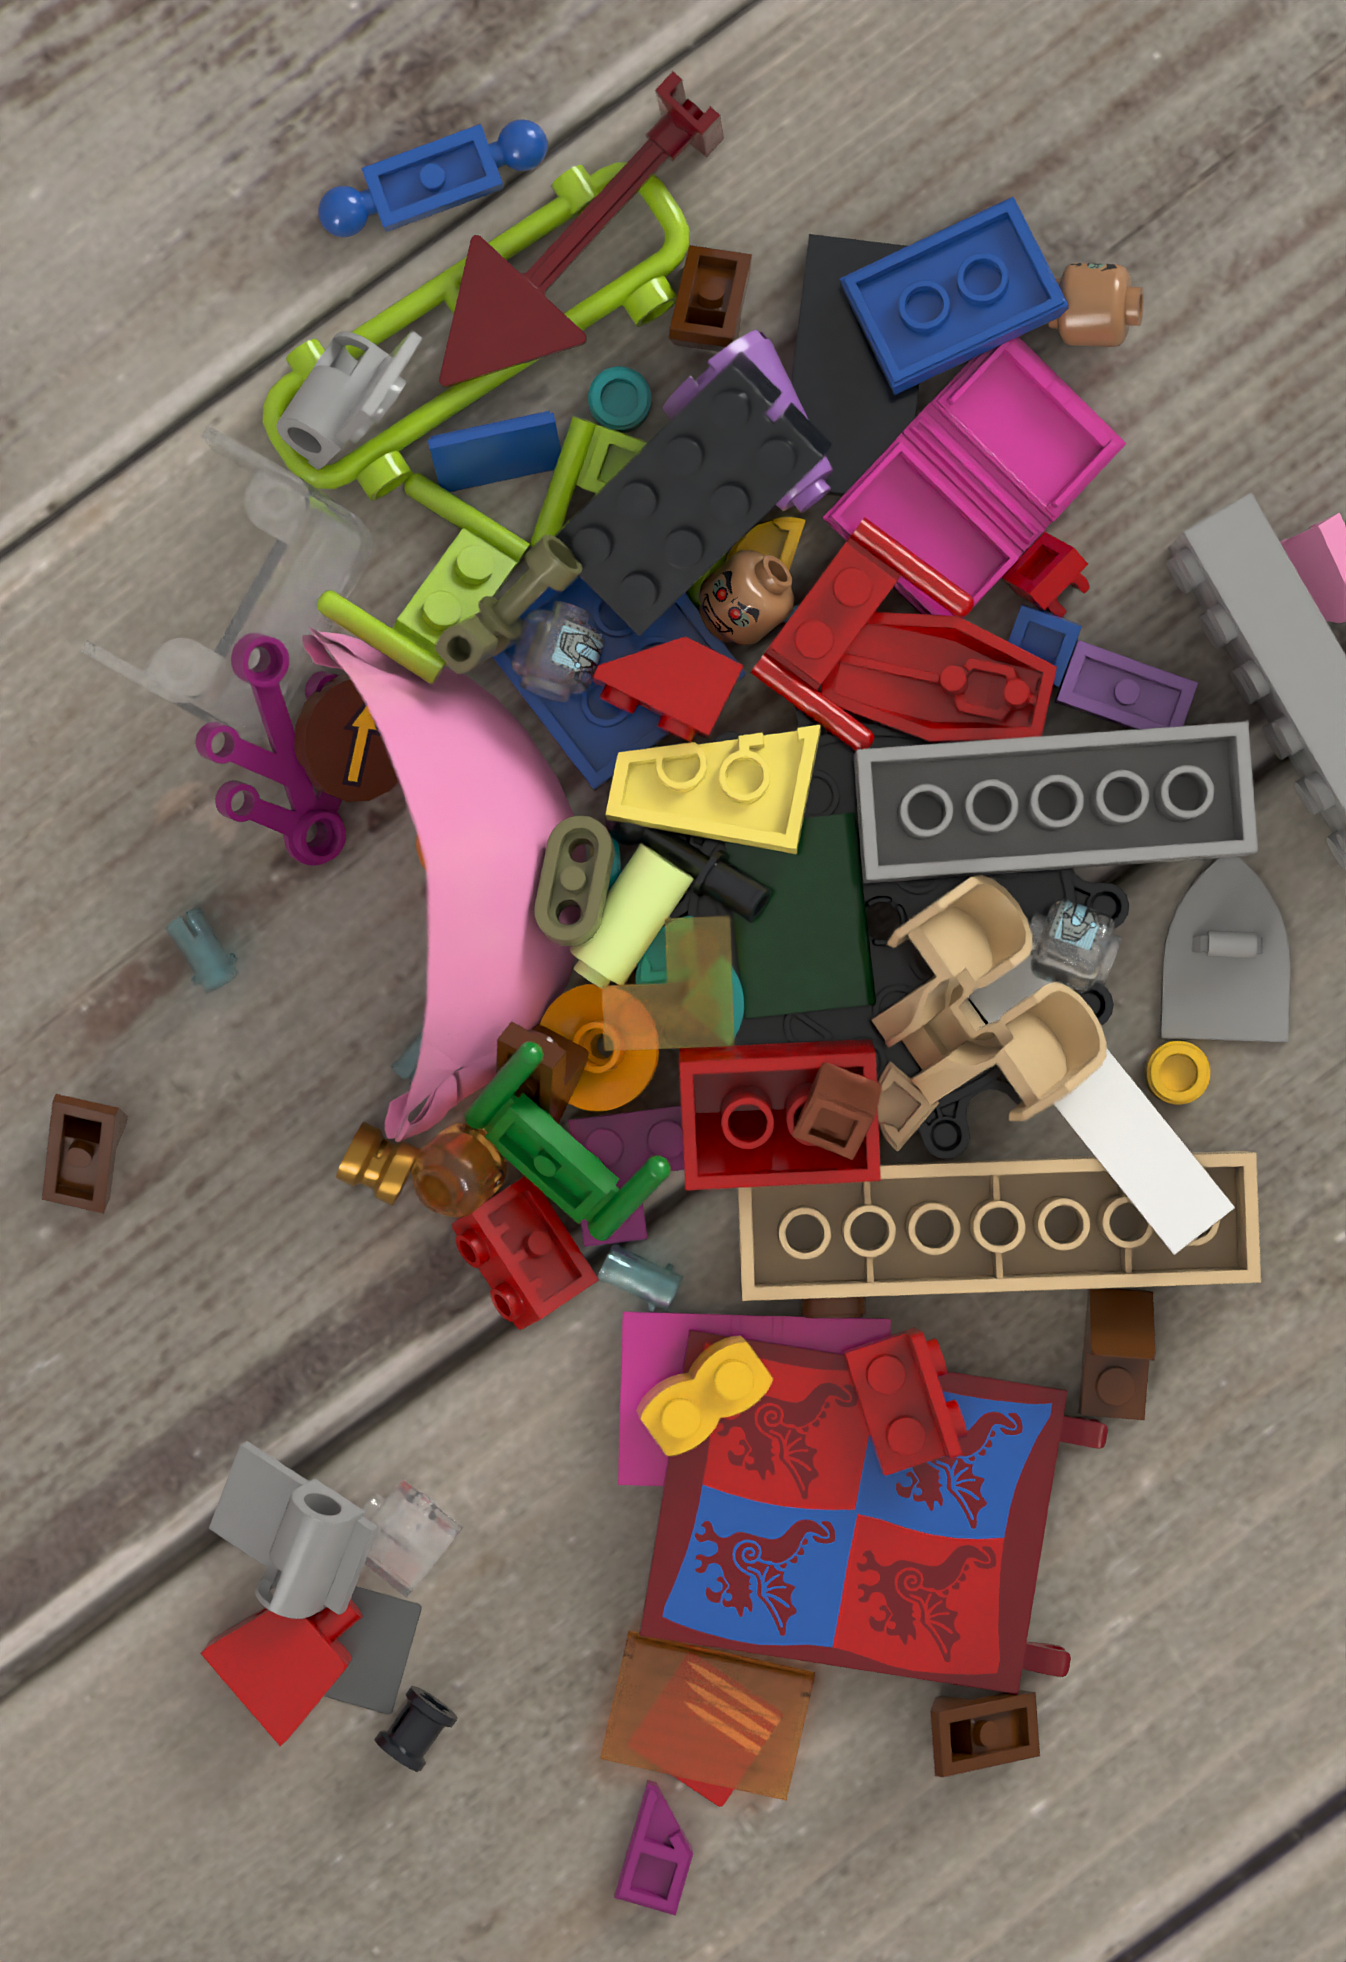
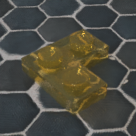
M730 916L665 918L667 983L602 986L605 1051L735 1046Z

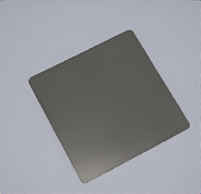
M356 1586L351 1599L361 1611L363 1618L338 1638L352 1656V1660L324 1697L380 1713L391 1714L422 1607L414 1602Z

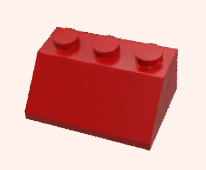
M872 1039L679 1048L685 1190L881 1181L878 1108L876 1116L853 1160L792 1136L812 1084L823 1063H830L877 1082L876 1052Z

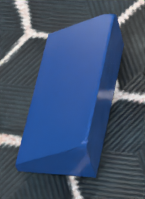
M550 411L430 436L431 439H428L439 486L449 492L554 470L561 452L554 413H550Z

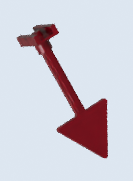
M674 71L655 89L662 117L645 134L649 140L526 273L517 271L481 236L474 235L471 238L439 377V382L443 387H451L586 343V334L546 298L547 290L668 159L674 161L689 144L708 157L724 139L720 114L712 107L703 113L691 100L686 99L683 81Z

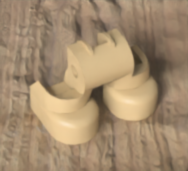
M983 875L970 877L903 924L892 934L887 945L895 948L910 938L935 976L872 1019V1022L886 1042L884 1043L888 1048L902 1040L922 1070L910 1080L914 1085H917L930 1105L987 1068L998 1064L1022 1099L1021 1103L1009 1113V1121H1026L1034 1114L1043 1111L1070 1094L1102 1066L1107 1057V1043L1102 1027L1093 1010L1084 999L1066 985L1057 982L1046 984L1018 1002L1001 1019L986 1025L969 1002L968 997L977 988L986 987L1015 968L1028 957L1032 950V933L1025 914L1007 889L994 879Z

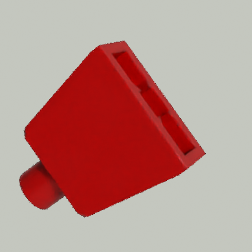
M350 1599L346 1611L340 1615L326 1607L313 1616L304 1619H291L280 1616L265 1607L216 1636L205 1646L200 1654L276 1743L281 1746L290 1738L349 1666L352 1656L338 1638L363 1618V1615L352 1599Z

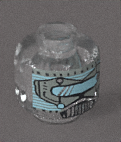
M556 601L551 611L536 610L527 615L522 626V633L518 637L511 658L513 670L522 677L520 686L523 689L544 698L560 702H568L571 694H581L589 689L604 647V638L595 627L588 624L591 615L588 611L568 603Z
M1067 899L1056 901L1051 906L1047 916L1035 912L1029 926L1032 933L1031 952H1033L1030 968L1033 975L1050 983L1057 982L1066 985L1077 993L1088 992L1095 982L1105 985L1122 941L1121 936L1113 934L1114 921L1105 913Z

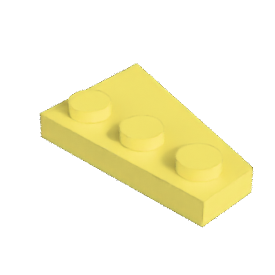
M821 726L797 728L798 731L763 735L762 733L738 736L739 739L698 745L696 742L618 752L605 814L606 818L610 821L626 822L643 827L797 854Z

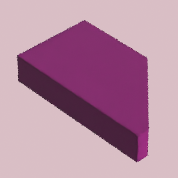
M647 1780L614 1898L676 1916L692 1861L693 1848L657 1782Z

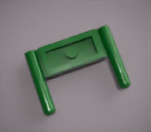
M525 1042L465 1110L464 1119L470 1127L486 1130L488 1133L483 1139L578 1224L585 1219L589 1223V1232L595 1239L599 1241L608 1240L669 1176L671 1171L670 1164L662 1156H652L619 1189L615 1184L620 1179L603 1165L595 1154L584 1148L555 1122L547 1111L540 1108L524 1093L519 1098L514 1095L516 1090L543 1060L542 1048L535 1042Z

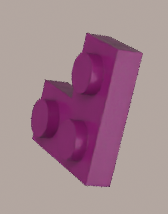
M681 1105L568 1120L570 1135L584 1148L595 1154L603 1165L620 1179L615 1184L619 1189L652 1156L664 1157L669 1162L671 1171L684 1170ZM643 1203L605 1241L595 1239L589 1232V1223L585 1219L581 1221L584 1247L648 1238Z

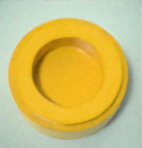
M1185 1041L1166 1042L1155 1048L1147 1058L1144 1068L1145 1082L1150 1092L1159 1100L1169 1104H1187L1199 1098L1206 1090L1210 1081V1065L1205 1054L1197 1046Z

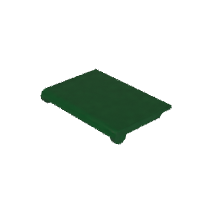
M855 813L804 818L797 854L725 841L726 853L729 855L728 862L771 889V897L767 906L754 922L749 923L733 911L741 986L744 995L745 1019L877 1004Z

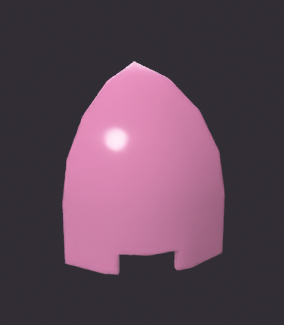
M1340 513L1310 526L1311 529L1286 540H1281L1280 543L1325 621L1343 623L1346 622V525Z

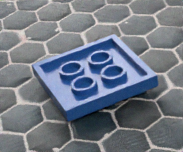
M580 576L564 591H556L548 587L520 616L526 623L521 639L512 647L492 657L594 791L613 778L618 752L652 748L667 737L669 733L657 727L661 718L660 715L640 705L637 706L634 714L625 712L599 698L604 687L594 683L593 677L591 686L587 690L583 685L574 681V671L551 662L565 620L589 629L604 639V647L598 665L685 636L737 662L724 643L706 628L701 619L700 612L685 593L646 631L638 636ZM588 646L585 647V648H584L582 651H580L579 653L582 654V653H583L585 650H587L589 647H588ZM580 668L578 671H585L586 668ZM744 670L742 671L737 682H739L746 676V672ZM583 672L580 673L578 680L581 679L582 681V674L584 675Z

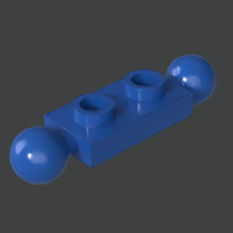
M519 119L508 123L501 130L498 140L488 144L482 125L473 126L361 168L368 189L360 192L349 186H337L330 189L320 200L318 207L319 220L330 234L337 237H350L356 235L365 227L370 215L378 213L385 233L504 189L498 168L507 165L517 171L534 169L541 164L546 156L548 149L547 137L538 124L530 120Z

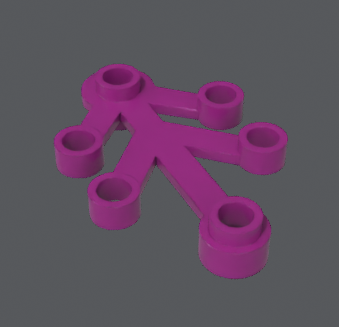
M249 633L240 638L233 647L231 666L233 672L241 681L251 685L272 752L241 739L234 728L219 722H209L200 728L195 740L196 749L207 760L219 764L231 762L284 785L292 810L260 799L257 790L253 786L238 780H230L220 786L215 797L216 808L221 815L234 821L245 822L251 820L283 834L285 848L293 859L310 866L322 865L338 856L346 841V829L338 814L342 800L319 790L315 795L312 783L308 780L310 778L306 775L304 767L298 763L294 751L295 731L279 685L289 667L287 648L275 637L262 633ZM257 647L260 652V660L254 668L250 669L248 665L249 657L253 649ZM327 671L314 673L308 679L305 686L306 699L315 690L320 692L329 680L339 675ZM222 732L225 738L224 746L219 752L214 753L211 746L212 740L215 735ZM242 791L244 794L243 805L237 811H233L231 807L232 798L237 792ZM315 822L317 825L316 836L307 843V832Z

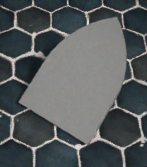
M1218 858L1197 877L1186 891L1175 910L1168 928L1162 962L1160 1038L1288 1042L1290 948L1280 911L1264 883L1241 858Z

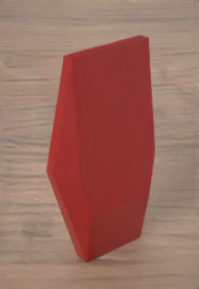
M874 612L823 681L820 693L844 711L930 743L1041 737L1057 666L961 617Z

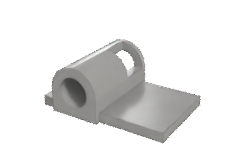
M412 330L390 354H387L374 343L360 335L343 331L337 333L278 420L276 427L279 435L290 447L309 460L308 463L317 470L322 469L342 449L348 440L356 444L373 423H378L389 410L406 384V381L399 374L423 338ZM345 345H352L365 351L359 361L349 354Z
M247 1441L239 1446L209 1529L267 1567L263 1578L256 1586L255 1595L262 1605L280 1616L291 1619H304L313 1616L326 1607L338 1615L346 1611L379 1527L364 1517L366 1511L315 1478L311 1481L306 1480ZM276 1588L275 1593L272 1596L270 1590Z

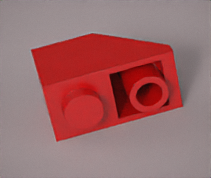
M685 636L598 665L593 675V681L604 687L599 696L602 700L630 714H634L637 706L640 705L661 716L657 724L658 728L690 743L695 734L707 740L709 739L743 671L744 665Z

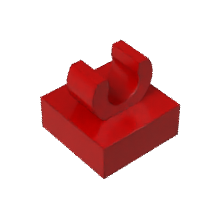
M1044 532L1001 577L1015 594L1059 617H1063L1067 611L1059 604L1057 597L1069 584L1084 594L1090 589L1088 580L1081 574L1088 563L1074 547L1047 532Z

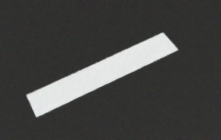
M1029 954L1015 968L986 987L977 988L968 998L988 1023L1001 1019L1018 1002L1044 985L1053 983V981L1035 958ZM1108 1049L1107 1057L1102 1066L1070 1094L1054 1103L1056 1108L1174 1255L1235 1208Z

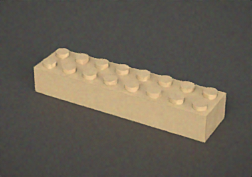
M1249 1151L1192 1153L1235 1208L1175 1255L1096 1156L880 1164L881 1181L737 1188L742 1301L1261 1283L1256 1153Z

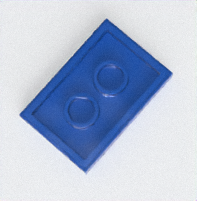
M1014 196L839 279L841 288L894 395L1051 322L1069 310V305Z

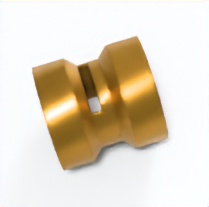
M363 1121L341 1162L335 1178L351 1186L363 1184L373 1189L375 1198L394 1206L415 1166L421 1149L405 1141L395 1144L384 1138L381 1129Z

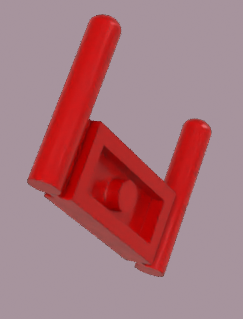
M866 517L863 518L750 672L855 751L869 749L874 742L873 732L818 692L817 689L898 579L902 576L954 616L965 617L974 606V599L970 594Z

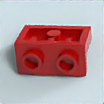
M526 1176L451 1224L452 1229L457 1235L455 1241L460 1254L469 1265L480 1270L491 1288L490 1297L496 1310L504 1319L513 1322L519 1330L541 1320L599 1281L543 1192Z
M914 1327L842 1351L881 1472L884 1476L943 1456L953 1459L963 1455L958 1439L968 1436L967 1429L957 1401L955 1399L948 1402L945 1401L938 1378L948 1375L936 1338L926 1341L923 1332Z

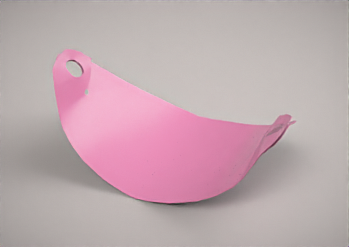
M308 627L313 635H303L302 643L315 664L343 669L350 676L365 700L383 736L401 782L426 860L428 886V976L423 1038L417 1069L410 1091L389 1103L385 1119L387 1138H395L396 1142H400L429 1130L441 1121L447 1112L457 1105L458 1102L487 1085L496 1075L497 1039L512 1021L531 1031L535 1026L540 1025L546 1010L564 993L570 979L575 956L569 951L571 947L555 944L543 934L536 922L534 907L549 836L561 821L574 816L557 776L527 730L496 697L467 675L457 674L454 670L444 667L437 680L431 685L360 639L345 634L319 632L312 627ZM325 647L329 650V652L332 654V656L335 658V660H333V659L329 656V654L327 653ZM584 844L574 849L572 853L573 861L578 863L586 862V848ZM577 906L564 908L560 913L559 922L565 925L577 922L581 916V909ZM429 1096L420 1114L409 1123L408 1114Z

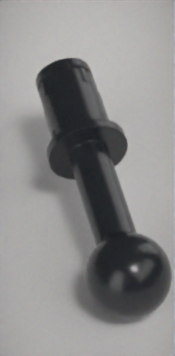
M605 817L607 831L615 841L628 846L643 843L694 877L696 881L693 892L699 897L707 894L743 917L749 923L754 922L767 906L771 897V889L728 862L729 855L725 851L719 850L710 858L671 831L643 827L626 822L610 821Z

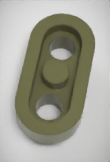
M572 816L561 821L552 830L545 852L534 913L536 922L543 934L550 941L560 946L573 947L587 942L596 934L602 921L615 849L607 829L598 820L588 816ZM582 844L591 845L594 848V852L588 861L578 863L572 860V853L577 846ZM568 906L579 907L581 909V916L577 922L570 925L559 922L560 913L564 908Z

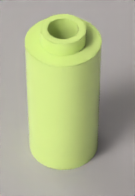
M641 843L607 893L602 921L596 934L587 942L573 946L569 950L579 959L573 969L604 990L610 981L623 986L694 878Z

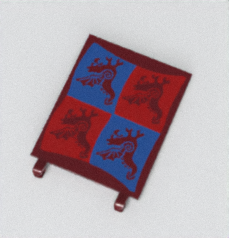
M689 1329L682 1374L689 1372L696 1358L705 1349L717 1341L731 1336ZM743 1338L772 1376L773 1381L767 1392L753 1406L736 1415L720 1417L712 1433L699 1445L684 1453L668 1456L639 1635L1018 1694L1022 1669L1056 1677L1066 1676L1069 1672L1071 1657L1063 1647L1048 1643L1027 1642L1059 1441L1100 1449L1106 1444L1107 1425L1097 1419L1064 1415L1068 1392L1065 1389L947 1371L948 1375L938 1379L945 1401L948 1402L954 1399L957 1401L966 1425L968 1436L958 1439L963 1455L953 1459L943 1456L884 1476L881 1472L843 1354Z

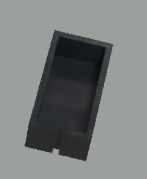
M742 350L554 535V537L572 550L575 559L581 563L582 573L579 576L638 636L646 631L820 463L832 446V443L792 402L781 412L775 422L766 414L782 392Z

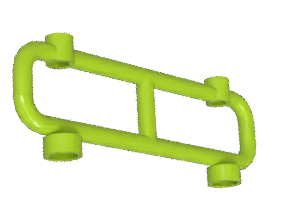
M627 162L613 163L599 169L592 175L588 174L582 164L570 168L561 174L551 185L558 197L489 241L488 244L502 257L509 260L571 218H577ZM655 174L638 193L642 196L663 228L665 237L662 248L564 312L582 331L622 305L635 325L641 327L663 315L676 303L677 294L665 277L683 262L689 248L690 228L682 210L664 183ZM467 256L353 330L352 333L366 338L377 346L443 302L447 304L454 315ZM315 338L299 345L287 355L285 360L292 371L284 375L269 389L263 403L262 423L269 440L282 460L302 483L316 489H336L357 479L370 501H374L396 490L413 474L400 454V450L539 359L451 386L337 462L326 464L322 469L317 470L308 463L309 460L296 452L283 440L276 427L278 420L326 350L318 339ZM345 345L346 350L354 359L359 358L365 352L358 347Z

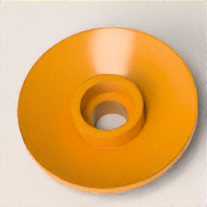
M585 984L566 991L546 1010L540 1025L586 1048L589 1052L587 1064L570 1098L569 1104L588 1111H608L630 1103L649 1085L658 1063V1034L649 1012L632 994L609 984L605 990L595 984ZM602 1034L608 1035L614 1044L613 1052L609 1057H604L597 1049V1041Z

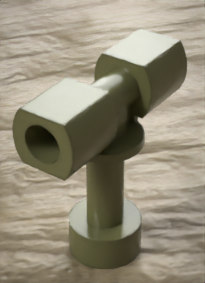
M544 535L526 553V561L530 569L500 600L491 596H484L478 604L480 612L449 627L441 634L436 643L435 651L457 674L465 673L485 662L490 657L496 656L515 645L523 636L526 628V623L520 616L548 587L556 591H564L582 573L581 563L575 559L572 550L552 535Z

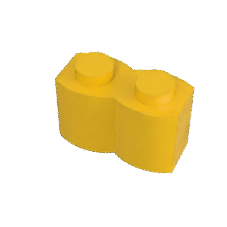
M740 1335L731 1336L719 1340L705 1349L696 1358L688 1373L671 1376L655 1385L640 1401L636 1412L667 1456L677 1455L689 1451L703 1442L712 1433L720 1417L736 1415L758 1402L769 1389L773 1378L747 1341Z

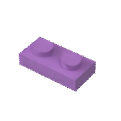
M1077 640L1055 703L1131 730L1181 727L1184 725L1198 682Z

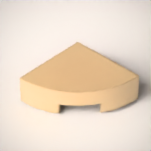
M889 1061L877 1082L882 1087L878 1104V1121L883 1136L898 1152L937 1107L939 1102L936 1101L930 1105L917 1085L911 1082V1078Z

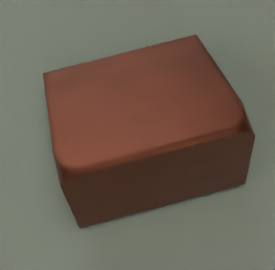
M823 1063L812 1084L792 1136L853 1160L876 1116L882 1092L881 1085L830 1063Z

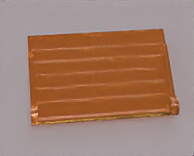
M628 1630L600 1759L787 1801L815 1672L687 1643L640 1636L638 1632Z

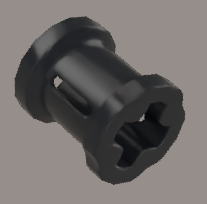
M412 1685L406 1693L409 1701L388 1731H380L374 1740L383 1751L400 1764L418 1772L426 1764L424 1755L443 1728H452L458 1717L436 1697Z

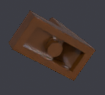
M689 245L669 329V339L674 345L720 352L739 339L741 313L750 277L752 254Z
M511 1021L497 1039L496 1074L523 1043L528 1041L537 1043L543 1050V1060L516 1090L514 1095L519 1098L524 1093L540 1108L547 1111L555 1122L559 1124L587 1064L589 1052L586 1048L545 1026L537 1025L529 1031Z
M55 1094L52 1101L42 1200L104 1214L111 1195L116 1148L128 1118L120 1108Z
M1116 1288L1088 1289L1078 1410L1080 1415L1145 1420L1149 1360H1155L1156 1353L1152 1291Z
M1019 1690L1018 1694L1001 1693L972 1700L947 1696L935 1697L930 1710L935 1776L947 1777L1040 1756L1036 1692Z

